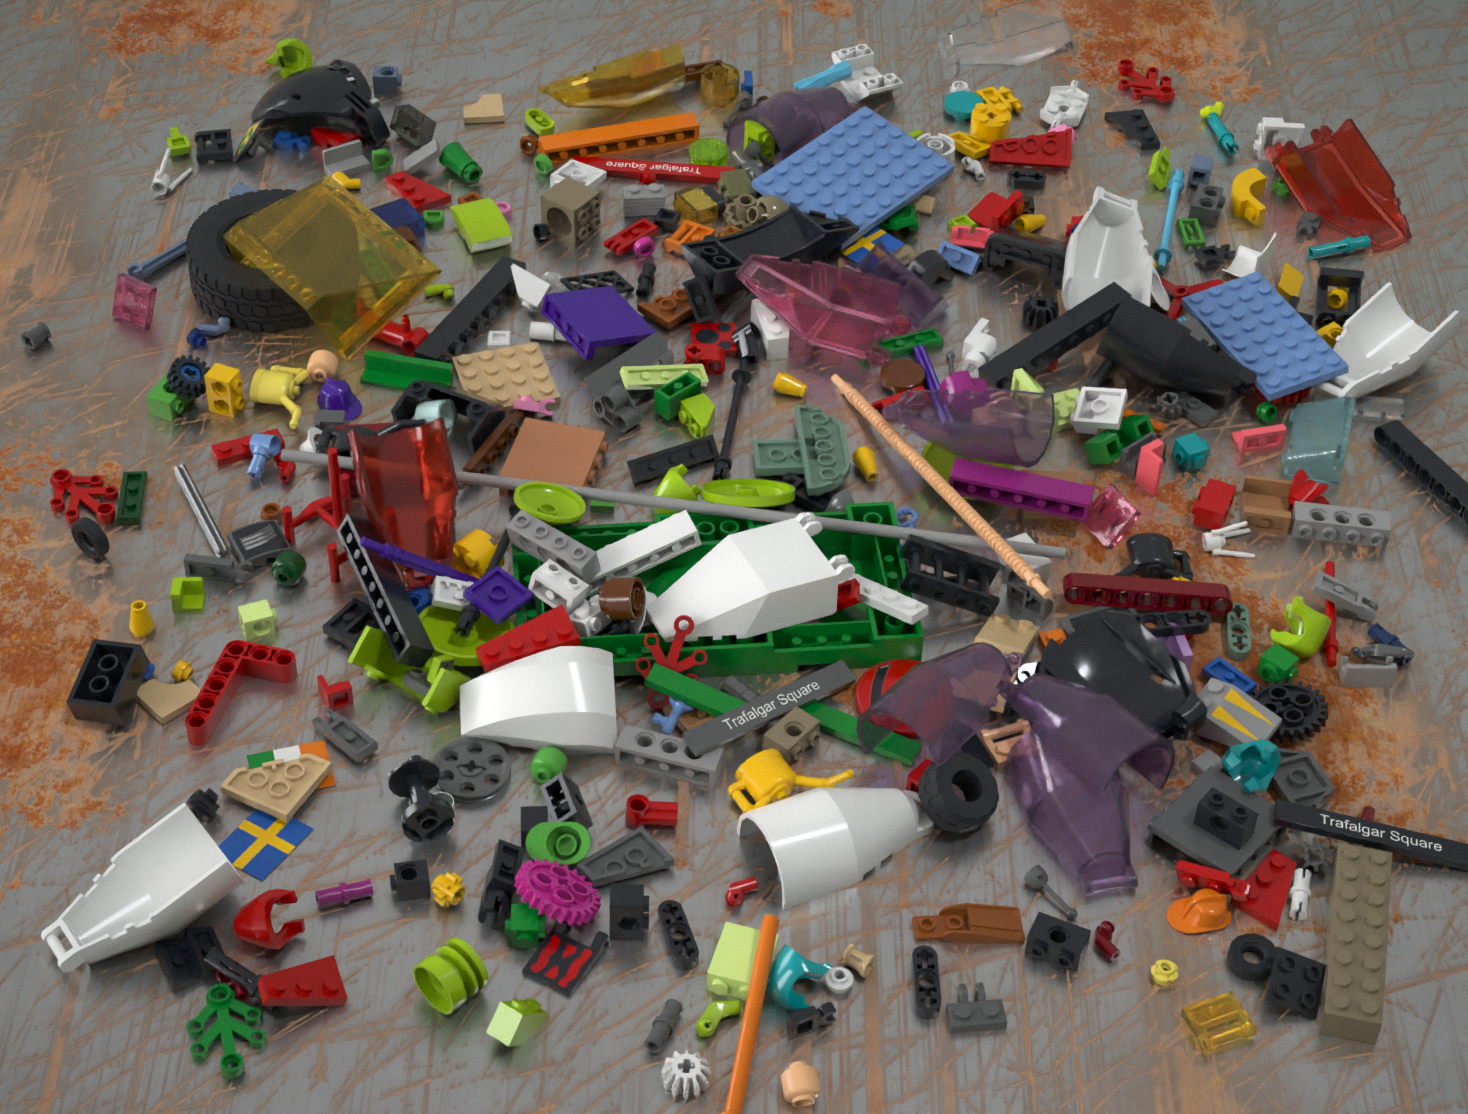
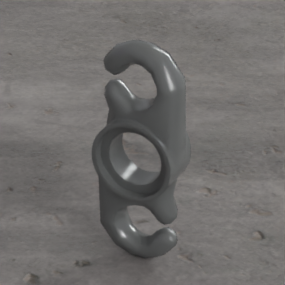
M1372 644L1371 647H1363L1362 649L1356 646L1350 650L1355 656L1385 661L1387 656L1397 658L1402 656L1411 658L1414 656V652L1408 648L1388 644Z

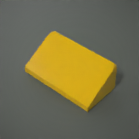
M1285 263L1277 291L1289 302L1291 296H1299L1304 276L1291 265Z

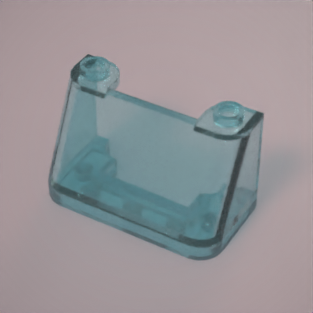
M1344 396L1298 404L1296 409L1291 408L1289 422H1293L1288 452L1283 451L1280 463L1285 465L1284 475L1294 476L1300 469H1303L1309 476V480L1334 485L1339 484L1349 442L1355 398Z

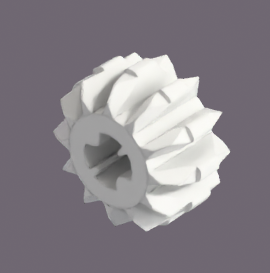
M686 1049L684 1054L675 1051L673 1058L666 1057L661 1078L664 1081L666 1091L672 1090L674 1098L681 1094L686 1101L689 1095L692 1094L698 1098L700 1091L707 1090L708 1082L711 1079V1071L707 1058H701L699 1051L691 1055L688 1049Z

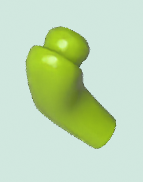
M715 1001L709 1005L696 1023L698 1035L709 1037L713 1034L722 1018L741 1014L740 1001Z

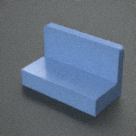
M942 241L938 253L948 261L952 268L974 276L979 262L983 263L981 255L946 241Z

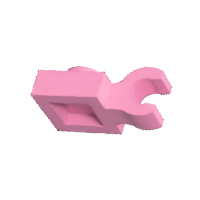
M521 396L520 400H513L512 409L553 415V411H547L545 405L548 402L555 403V400L545 398L539 403L534 402V397Z

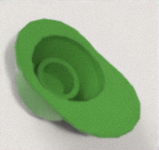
M544 822L539 823L530 830L525 844L527 852L533 860L537 858L543 862L545 858L551 864L556 860L559 865H570L578 863L585 858L589 852L591 840L586 828L579 823Z

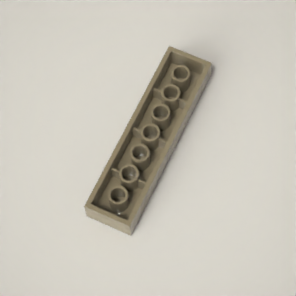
M1339 842L1337 844L1331 870L1324 964L1327 967L1321 994L1318 1032L1320 1034L1376 1045L1383 1022L1392 852Z

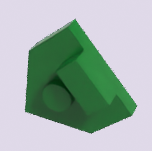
M915 205L898 210L888 217L887 220L877 225L882 230H898L907 226L909 231L920 228Z

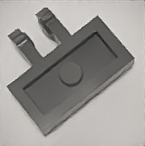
M981 982L976 983L974 988L977 1001L969 1002L966 985H958L960 1003L946 1004L945 1010L951 1034L1007 1028V1018L1002 999L986 1000L984 985Z

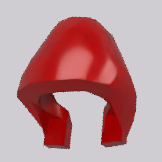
M268 890L241 907L233 919L234 932L237 937L264 949L279 950L296 934L304 932V918L284 923L281 930L276 934L272 927L270 918L272 906L274 904L296 903L298 899L294 890Z

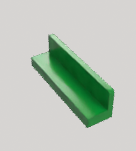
M366 350L364 353L365 370L360 377L361 384L405 391L407 386L416 380L439 381L451 386L454 381L453 364L373 350Z

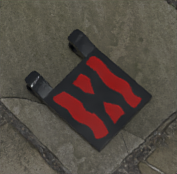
M556 920L550 933L522 969V973L565 995L571 996L599 955L608 948V934L599 931L595 935L591 946L588 947L565 935L571 929V926L565 920H563L562 924H559Z

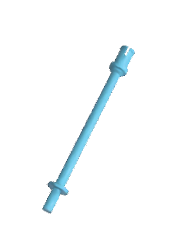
M1176 169V173L1173 170L1171 179L1168 182V190L1171 193L1161 247L1157 248L1154 253V259L1158 262V271H1164L1166 263L1170 262L1173 256L1172 251L1169 249L1178 194L1184 189L1183 178L1185 174L1181 169Z

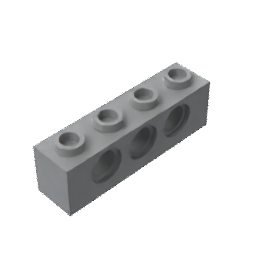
M1300 501L1294 502L1291 515V537L1387 547L1391 533L1390 511Z
M522 509L506 525L511 544L544 563L551 559L587 584L601 571L597 552Z
M625 724L615 744V764L710 788L715 787L723 768V748L717 747L696 757L683 738Z

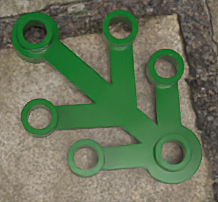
M220 983L213 985L206 995L207 1005L195 1019L187 1023L186 1027L189 1037L193 1039L202 1037L199 1042H195L190 1048L191 1057L197 1062H202L208 1058L209 1047L221 1035L224 1055L220 1059L221 1072L229 1079H236L243 1073L245 1067L242 1055L235 1050L233 1033L249 1040L250 1047L256 1050L264 1048L267 1044L266 1033L263 1030L251 1028L260 1025L263 1020L260 1008L250 1007L236 1000L234 991L228 985ZM229 1010L244 1016L247 1025L231 1018ZM217 1012L218 1020L205 1033V1023ZM252 1015H257L256 1018H249ZM194 1027H200L198 1030H192ZM256 1038H262L259 1041H254ZM198 1050H204L202 1053H195Z

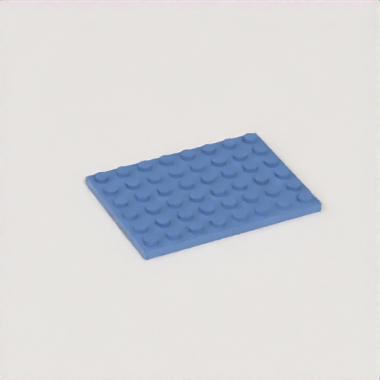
M864 106L754 179L751 187L763 196H778L788 206H796L804 213H809L810 210L826 213L827 218L838 220L839 216L848 218L860 228L856 234L837 247L843 250L953 173L955 165Z

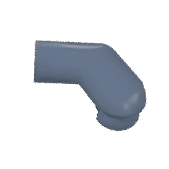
M220 317L216 325L199 323L198 333L211 336L225 333L231 328L230 319Z

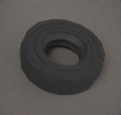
M83 517L72 524L71 533L74 541L87 556L92 559H98L109 551L110 546L107 536L95 521Z
M1246 933L1237 936L1231 942L1228 950L1229 966L1240 977L1249 980L1268 978L1271 972L1265 966L1268 957H1274L1276 947L1269 939L1258 934ZM1246 950L1256 951L1263 956V961L1261 963L1248 962L1243 958L1242 953Z

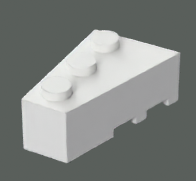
M794 294L769 297L792 320ZM761 298L751 300V322L760 331L761 338L758 341L766 361L788 358L791 327Z

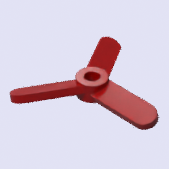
M1160 277L1166 292L1173 296L1166 316L1175 321L1183 308V297L1223 284V281L1215 279L1191 286H1176Z

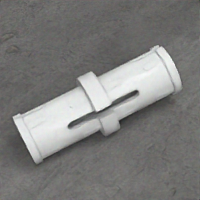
M1303 868L1294 871L1293 887L1289 893L1291 899L1289 916L1295 920L1296 912H1298L1297 921H1303L1307 918V904L1311 898V890L1309 889L1311 872L1306 869L1305 877L1303 878Z

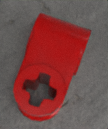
M689 344L685 347L686 360L683 364H703L706 374L720 375L725 371L726 352L722 347Z

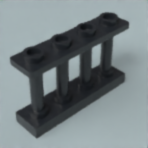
M909 534L901 549L900 557L911 560V569L907 571L900 584L901 590L987 617L994 613L1000 598L989 594V586L1000 569L999 562ZM921 564L933 567L934 576L922 573ZM944 571L955 574L956 583L944 580ZM966 578L979 582V591L966 587Z

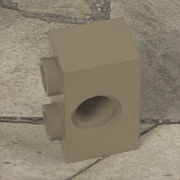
M796 706L764 734L763 750L777 749L787 764L790 765L794 760H799L804 751L810 746L816 745L821 736L820 720Z

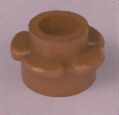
M533 135L521 137V151L525 154L536 152L538 141Z
M276 503L265 504L262 507L261 520L276 519L278 523L283 518L280 505Z

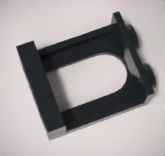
M1320 267L1316 284L1315 322L1324 325L1332 322L1344 325L1346 320L1360 308L1361 284L1364 279V271ZM1328 286L1349 288L1348 312L1327 310Z

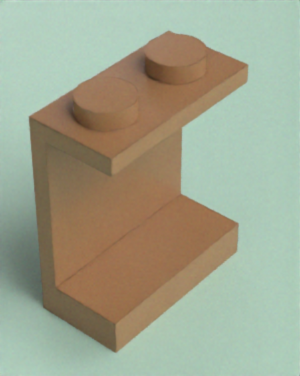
M1245 475L1241 493L1240 523L1247 521L1248 525L1240 529L1250 528L1251 531L1287 535L1291 521V512H1288V497L1292 481Z

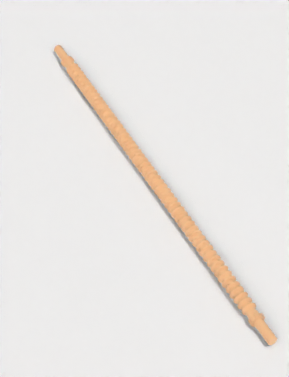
M838 374L832 375L831 380L839 388L840 393L845 395L846 400L948 502L965 522L992 547L1003 561L1022 580L1027 581V585L1030 588H1035L1044 599H1049L1052 596V591L1041 581V577L1034 573L1033 568L1001 538L987 521L934 470L856 389L852 388L850 383L845 382Z

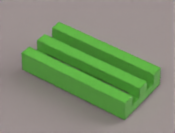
M1177 219L1176 226L1184 250H1189V246H1192L1193 250L1197 249V246L1204 248L1206 242L1198 219ZM1190 224L1193 225V228H1194V231H1195L1197 240H1195V238H1194L1193 230H1192Z

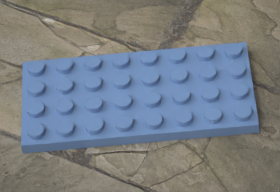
M1258 271L1182 298V306L1193 318L1198 320L1218 346L1227 355L1257 374L1254 385L1268 401L1348 373L1349 365Z

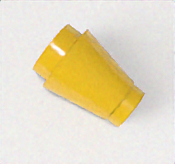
M1022 214L1015 220V228L1017 230L1029 233L1046 224V218L1043 214Z
M1337 287L1330 290L1327 294L1329 306L1335 309L1343 308L1348 302L1349 288Z
M778 372L773 389L777 390V393L803 398L808 385L786 372L784 374Z
M866 446L856 449L853 453L854 464L866 481L876 480L879 474L874 451Z
M136 600L131 604L129 628L135 636L146 637L152 633L155 623L146 603L142 600Z

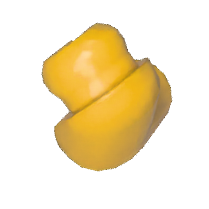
M340 171L332 175L333 182L342 190L361 189L360 178L349 179Z

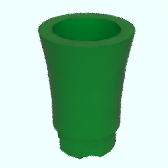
M459 142L449 143L441 151L439 162L442 166L454 172L467 183L474 184L480 180L483 174L482 168L471 158Z

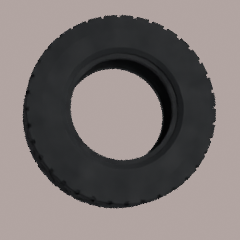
M265 189L230 197V199L218 202V205H213L207 209V212L204 211L195 220L192 227H190L186 239V256L190 284L197 303L207 314L213 316L216 320L220 317L229 318L230 325H235L236 328L250 329L252 331L265 330V332L291 330L290 328L297 329L305 327L307 324L312 325L317 323L318 320L330 317V313L344 300L351 299L359 284L360 261L354 223L347 212L342 210L339 205L333 204V201L327 198L323 199L322 196L314 193L310 194V192L292 189ZM267 250H292L308 256L296 264L275 269L253 268L239 263L247 258L246 254L248 253L256 254Z

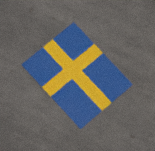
M876 226L843 250L835 249L859 265L867 267L905 244Z
M256 809L218 847L232 865L263 881L314 828L293 817L288 822H285Z

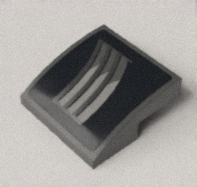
M276 519L251 523L227 534V538L240 563L249 561L253 563V566H266L268 558H276L286 550L292 551Z

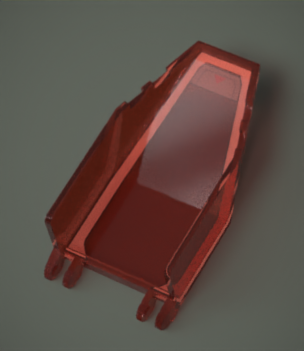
M1351 118L1346 119L1336 133L1326 125L1321 126L1320 131L1317 128L1312 129L1310 137L1314 143L1298 149L1292 140L1287 141L1284 146L1278 142L1274 144V148L1271 146L1265 147L1264 154L1267 161L1272 163L1303 211L1324 216V223L1353 238L1368 235L1371 241L1370 247L1379 252L1412 238L1406 216L1402 215L1400 209V198L1396 197L1394 191L1396 186L1393 179Z

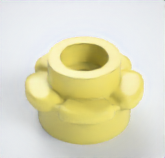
M1158 960L1155 963L1156 965L1152 966L1151 973L1153 979L1159 985H1171L1179 976L1177 965L1169 960Z

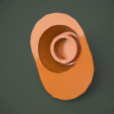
M1207 888L1198 890L1192 897L1174 901L1166 913L1167 921L1171 927L1185 934H1197L1224 929L1230 924L1232 916L1230 909L1226 905V895Z

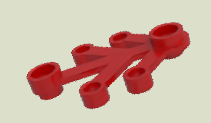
M1129 59L1119 61V74L1131 76L1137 80L1121 79L1118 85L1119 90L1128 91L1130 87L1134 88L1131 97L1135 100H1141L1145 96L1155 97L1160 102L1168 103L1175 99L1174 89L1171 87V77L1162 76L1159 87L1156 85V78L1159 72L1157 68L1149 67L1147 69V79L1133 69V61Z
M58 469L52 473L50 484L55 489L53 499L50 501L52 512L60 513L65 510L63 497L65 490L71 493L68 510L64 513L68 524H73L80 519L78 511L80 501L96 513V517L101 523L109 524L114 521L116 517L115 506L110 502L99 503L91 496H104L105 500L114 501L119 497L117 487H103L104 482L101 475L73 476L67 469ZM77 485H89L90 487H78Z
M680 615L674 621L676 633L667 659L659 646V638L656 634L648 633L644 637V644L650 649L656 663L677 673L695 665H702L707 661L706 652L702 649H697L691 656L677 662L685 636L692 633L694 629V622L688 615ZM686 620L689 623L688 628L680 629L679 622ZM649 636L656 638L654 645L647 644L646 640ZM699 652L704 654V660L701 662L695 660V655ZM640 657L637 659L635 666L646 680L650 672L651 663L648 658ZM642 660L648 663V667L644 670L638 667V663ZM689 673L686 675L687 677H695L696 681L699 682V678L696 674ZM649 688L646 695L647 703L655 710H663V706L670 703L669 696L663 694L664 699L658 702L654 699V695L658 691Z

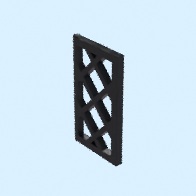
M615 270L560 278V282L570 291L591 289L582 286V284L594 286V288L611 286L600 283L605 281L612 283V287L619 294L634 292V287Z

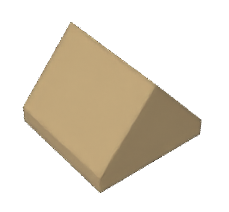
M920 195L913 200L912 205H915L917 213L931 216L937 202L935 197Z

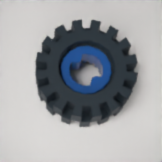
M182 355L180 358L177 357L173 361L166 377L168 378L167 384H170L169 388L171 390L176 389V395L182 393V398H186L189 395V399H193L194 396L198 398L201 394L203 395L206 391L204 376L210 370V367H205L207 364L205 361L200 363V358L196 357L194 360L193 355H189L187 359L185 355Z

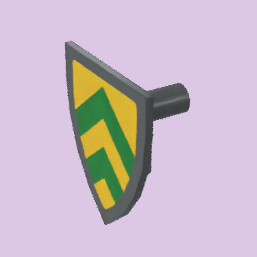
M264 119L259 120L248 128L237 148L234 162H236L250 142L251 144L245 152L250 157H253L259 146L266 151L271 148V143L256 134Z

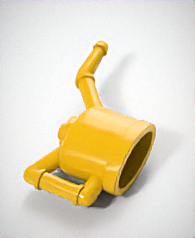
M771 748L753 755L740 765L735 773L738 781L728 787V793L744 814L745 812L788 798L796 785L810 788L835 787L847 779H852L855 774L852 769H849L828 779L796 775L783 759L781 753L777 749ZM746 789L756 801L755 805L750 804L742 794V790Z

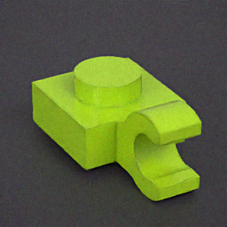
M178 127L169 128L171 137L166 139L168 148H171V156L192 153L187 134L180 135Z

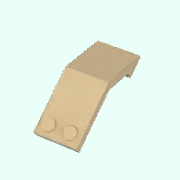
M1003 613L992 614L974 640L954 699L1003 713L1005 711V702L1009 700L1023 657L1038 636L1039 626H1035L1028 620L1017 621L1010 619L1008 615Z

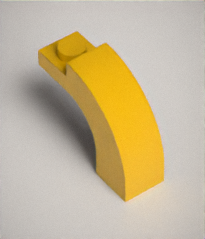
M1253 167L1241 172L1233 180L1229 206L1237 218L1245 216L1258 227L1264 224L1267 208L1255 197L1264 194L1267 177Z

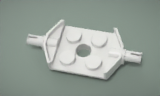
M1073 80L1070 86L1051 87L1050 96L1044 108L1040 110V119L1050 123V129L1061 124H1066L1068 127L1078 126L1088 105L1089 94L1078 88L1079 82L1077 80L1076 82Z

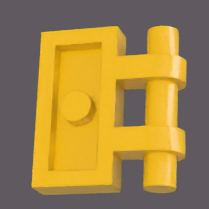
M993 86L977 90L976 92L983 99L984 104L996 105L997 103H1003L1007 106V110L1010 113L1012 110L1017 113H1021L1024 110L1021 101L1015 98L1013 92L1005 86H1001L999 90Z

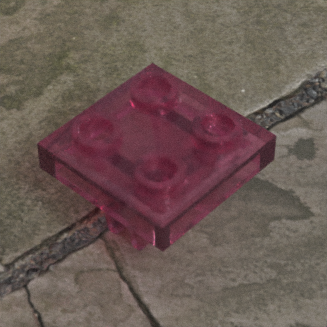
M118 274L111 315L144 331L151 328L157 288L128 274Z
M1108 483L1092 503L1088 520L1083 523L1106 548L1112 550L1123 535H1130L1128 530L1136 527L1134 522L1141 513L1115 485Z

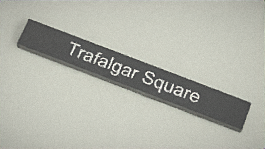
M840 660L691 728L683 733L682 738L697 757L787 715L796 706L803 708L854 684L856 678L845 662Z

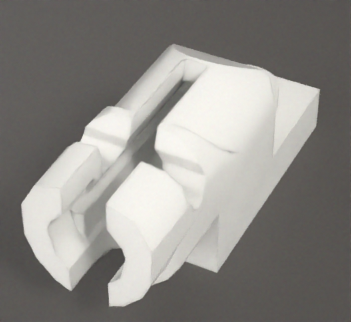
M984 318L978 321L963 341L962 359L964 361L962 363L964 365L962 370H968L972 378H979L978 368L993 359L997 352L996 338L990 336L991 330L988 329L989 320Z

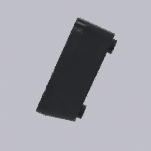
M428 380L411 382L391 409L394 421L412 420L416 407L420 402L451 399L454 402L457 414L466 416L471 421L476 422V425L467 437L471 456L475 454L506 417L504 406L499 402L439 381Z

